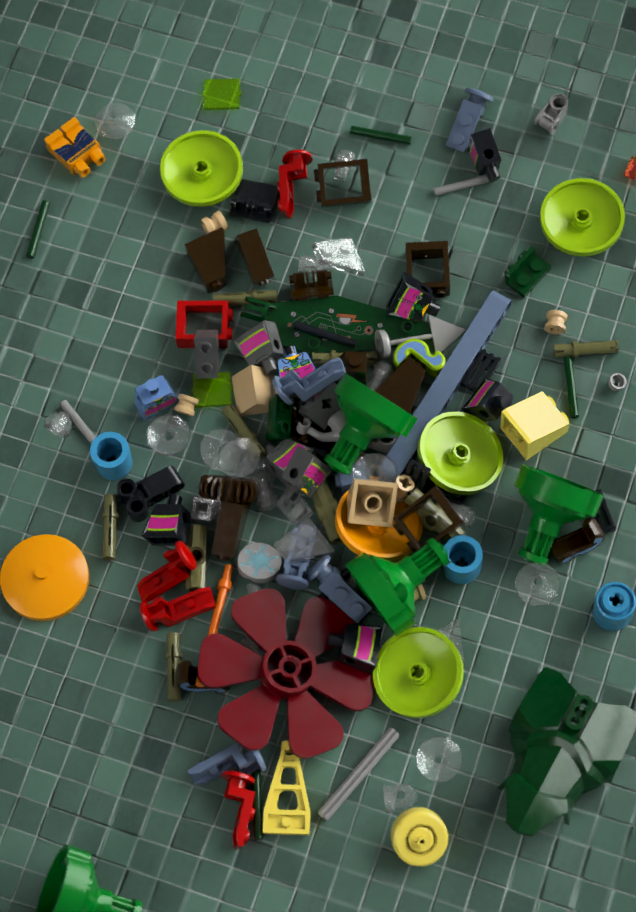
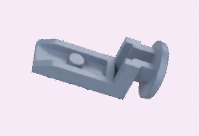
M474 88L465 89L464 92L470 94L469 100L463 99L446 146L464 153L468 148L470 136L474 133L480 116L484 115L486 102H493L492 96Z
M336 358L329 360L302 379L292 369L281 379L275 376L272 379V383L279 397L286 404L291 405L294 403L292 396L294 393L304 402L334 381L339 380L346 371L342 360Z
M299 525L295 526L288 559H285L284 574L276 576V582L279 585L293 590H305L308 588L309 582L305 579L311 562L317 529Z
M325 555L321 557L311 567L306 575V579L310 582L316 577L319 580L318 588L358 623L373 608L372 605L340 576L341 571L338 568L332 567L329 564L331 556Z
M235 743L225 750L215 753L209 759L197 763L187 771L193 783L201 785L217 778L223 771L231 770L238 766L242 773L252 775L258 769L264 773L266 765L259 750H248L242 754Z

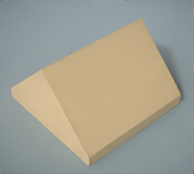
M250 365L232 376L236 410L241 417L269 412L270 397L275 396L272 383L275 375H267L263 367Z
M353 479L347 494L348 523L392 527L398 483Z

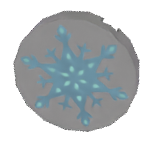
M252 543L245 546L237 558V567L241 576L245 579H251L254 583H266L273 580L280 572L282 564L278 551L264 543Z

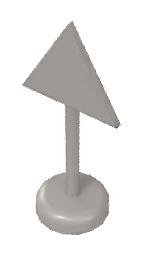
M428 315L431 334L390 340L385 330H376L375 347L381 360L389 358L392 345L401 344L408 339H433L434 350L442 352L464 333L466 329Z

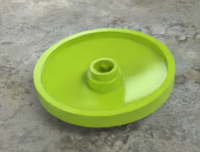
M199 130L178 137L166 148L160 163V173L165 189L173 198L189 206L205 207L220 203L234 193L242 179L243 163L238 148L229 138L214 131Z
M588 178L570 179L555 186L546 195L540 211V225L546 239L558 250L573 256H592L609 249L619 239L625 221L624 207L619 196L604 183Z
M464 412L443 413L433 418L420 434L417 445L419 462L431 469L430 480L448 492L460 495L479 493L487 489L501 472L503 466L501 443L491 427L476 416Z
M426 627L408 628L399 636L393 635L378 652L377 664L373 670L374 686L382 702L392 711L408 718H427L443 711L456 698L464 676L462 658L454 643L439 631Z

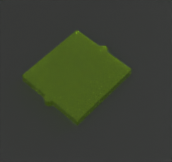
M240 78L205 79L204 92L202 93L204 97V110L240 109V96H242Z
M219 372L218 378L196 379V374H193V388L191 392L194 398L199 400L194 408L232 404L231 391H233V387L231 386L230 372Z

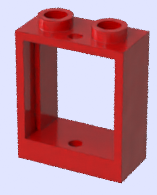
M177 301L175 337L177 348H195V334H187L188 313H222L221 334H218L219 348H228V341L232 340L233 337L232 328H229V321H233V308H229L228 301Z

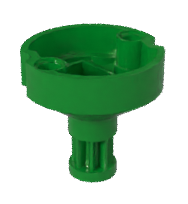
M344 373L333 392L338 394L337 401L346 423L339 433L341 436L331 452L326 454L324 460L335 472L350 475L353 470L351 469L362 450H366L372 439L399 438L400 435L407 437L418 419Z
M522 464L514 486L519 488L518 492L533 512V516L528 526L530 527L523 548L520 547L518 555L523 557L528 563L547 565L549 560L548 554L555 537H558L562 525L586 519L589 516L596 517L604 495L560 476Z
M432 537L426 541L427 544L411 556L406 555L396 563L371 554L366 555L362 552L345 564L357 585L396 637L415 624L413 620L415 617V588L425 582V577L442 565L445 567L450 563L445 547Z
M65 844L58 851L46 875L36 912H141L142 902L137 899L129 900L114 895L112 891L100 888L97 883L93 863L90 862L91 853Z

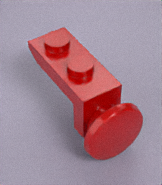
M305 150L286 152L282 156V163L284 165L279 166L277 189L280 194V200H278V208L287 219H290L295 211L293 181L308 178L307 165L313 161L311 153Z
M175 542V549L163 553L164 558L169 562L141 579L137 584L142 601L146 600L149 602L187 579L189 575L185 566L191 571L197 568L195 557L184 542Z
M204 587L168 602L162 597L153 599L151 603L143 600L140 602L139 607L146 627L151 632L158 631L159 621L167 627H171L216 608L211 588Z
M228 770L223 771L221 774V778L228 780L223 798L240 802L232 834L234 848L240 849L248 842L250 831L247 830L248 822H252L255 808H252L255 791L247 790L245 786L253 785L255 779L248 774Z

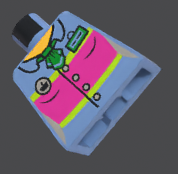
M295 346L284 348L285 358L278 360L280 379L292 369L301 379L316 370L307 352L297 354Z
M163 375L149 379L146 383L135 388L134 404L143 421L178 404L179 400Z

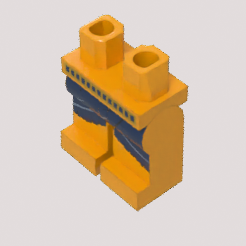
M75 116L60 127L61 131L57 129L44 139L47 150L70 170L73 176L78 174L84 178L91 171L88 166L91 162L96 166H100L105 162V157L99 143L80 125Z

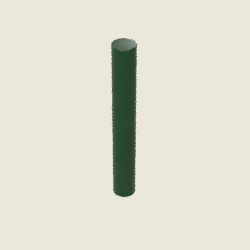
M351 126L350 134L410 145L412 138L411 136Z
M43 200L26 255L28 258L35 257L49 209V201Z
M572 356L564 357L570 417L575 419L579 417L573 359Z
M256 770L251 775L255 779L252 785V791H255L253 808H255L253 817L254 840H263L261 771Z

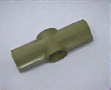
M324 480L312 495V499L315 504L314 508L320 524H323L331 545L343 543L335 526V512L338 503L335 498L333 499L326 480Z
M415 488L404 502L410 506L424 494L418 488ZM431 500L416 511L421 517L422 525L429 531L436 530L438 533H441L453 524L438 503L434 504ZM459 527L447 536L445 540L449 541V539L464 535L466 532Z
M202 525L190 526L188 548L194 557L200 556L202 558L196 562L197 568L194 571H191L186 566L189 575L186 579V592H192L206 586L207 527Z

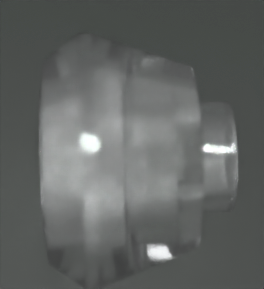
M59 411V413L54 412L44 420V427L57 437H69L72 426L71 417L63 411Z

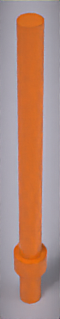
M230 564L225 565L222 579H219L217 589L219 591L215 603L216 608L213 611L208 635L218 632L226 596L230 592L232 585L230 580L234 567ZM197 677L195 685L204 687Z

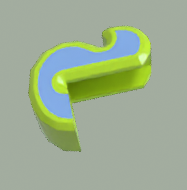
M419 339L404 341L395 349L393 354L394 371L410 357L414 361H419L425 367V372L432 377L438 376L446 362L444 355L440 351H435V354L431 355L428 345Z

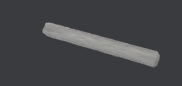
M393 728L387 730L318 811L322 819L328 821L395 743L399 738V733Z

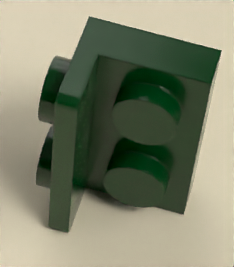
M531 246L527 251L524 250L519 255L518 261L514 265L511 264L506 269L504 284L525 298L551 270V265L537 256L535 248Z
M278 394L270 397L266 434V440L269 441L290 439L293 404H286Z

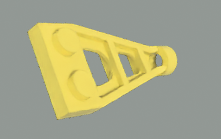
M282 741L280 757L264 807L263 834L310 836L311 812L300 759L291 752L288 741ZM284 768L295 769V785L281 784ZM293 791L296 794L298 808L296 810H279L277 808L281 792Z

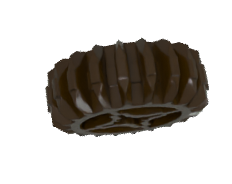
M204 475L201 477L198 487L201 497L219 501L252 503L256 501V496L258 495V483L256 481L239 477Z

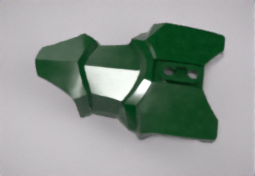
M547 667L543 668L519 705L509 727L515 763L510 775L497 788L499 790L506 789L505 823L514 832L525 836H534L542 828L564 816V823L569 826L571 810L580 796L601 787L604 783L612 781L636 730V712L626 705L596 703L589 696L578 694L562 673ZM580 704H585L587 706L584 707L583 711L580 710Z

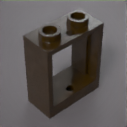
M367 159L317 164L318 169H314L315 182H319L320 190H316L317 203L321 202L322 207L368 203L372 201ZM359 166L362 196L326 200L323 170Z
M448 241L405 243L406 272L411 276L412 260L443 258L444 282L423 284L432 289L435 298L450 296Z
M437 486L393 518L396 522L393 526L401 536L405 534L409 539L407 545L413 553L423 546H421L404 523V520L433 498L453 523L435 536L434 540L437 542L442 541L465 524Z

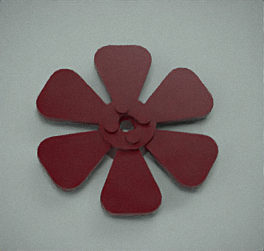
M268 588L237 599L233 603L230 612L233 621L266 654L262 657L219 633H212L202 641L197 668V677L202 685L210 689H218L260 680L261 684L259 687L221 708L217 716L219 728L243 748L249 751L261 750L270 739L279 702L282 700L287 701L288 744L295 756L309 759L338 747L344 736L342 726L307 690L310 687L354 712L363 711L371 704L374 690L373 672L371 674L338 660L316 665V657L334 648L327 646L330 632L342 635L346 624H354L352 619L329 600L323 597H313L306 602L302 610L295 640L286 641L285 601L281 593ZM283 667L291 669L293 673H286L283 670Z

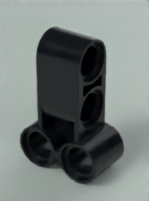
M168 466L137 483L129 478L122 479L117 484V492L120 501L127 504L130 518L135 522H142L148 516V507L179 492L184 488L185 484L176 468ZM125 489L133 490L130 494L122 493ZM137 506L143 507L139 512L132 511Z

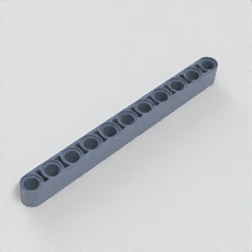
M494 290L489 294L414 412L413 416L418 420L407 437L399 436L376 473L377 479L382 482L395 483L398 476L405 475L409 462L412 459L414 460L418 454L417 445L421 432L433 418L445 412L482 349L486 347L512 304L511 299Z

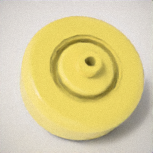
M415 807L402 812L396 818L391 828V843L396 854L402 861L412 866L421 867L436 862L444 854L448 845V831L444 822L438 814L427 808Z

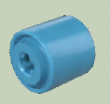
M111 431L98 435L92 441L90 456L100 476L108 480H119L131 471L133 457L125 437Z
M466 535L455 536L449 539L444 547L450 563L445 567L442 565L443 573L446 578L456 584H468L474 581L480 575L483 553L480 544L474 538ZM460 560H463L465 565L468 566L460 567L455 564H459Z
M621 582L606 583L599 588L592 611L596 623L609 631L625 628L630 623L636 608L634 592L629 586ZM615 599V600H618V601H619L620 603H622V604H617V607H616V606H613V605H612L613 602L610 601V600Z

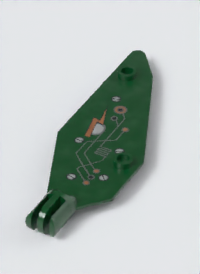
M337 295L324 299L311 298L305 301L294 300L268 303L246 296V302L262 306L264 309L250 304H243L242 309L262 316L241 312L240 314L241 317L257 322H262L263 320L275 322L282 346H295L296 350L312 354V352L331 353L332 350H336V353L376 349V330H385L390 340L431 334L429 322L422 320L414 322L387 315V310ZM295 321L357 340L355 347L351 348L293 329ZM409 324L411 330L406 331L403 326Z

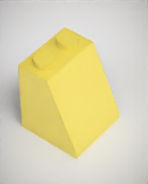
M542 391L504 409L501 414L500 429L527 461L567 433L569 419L564 412H559L554 400L550 396H546Z

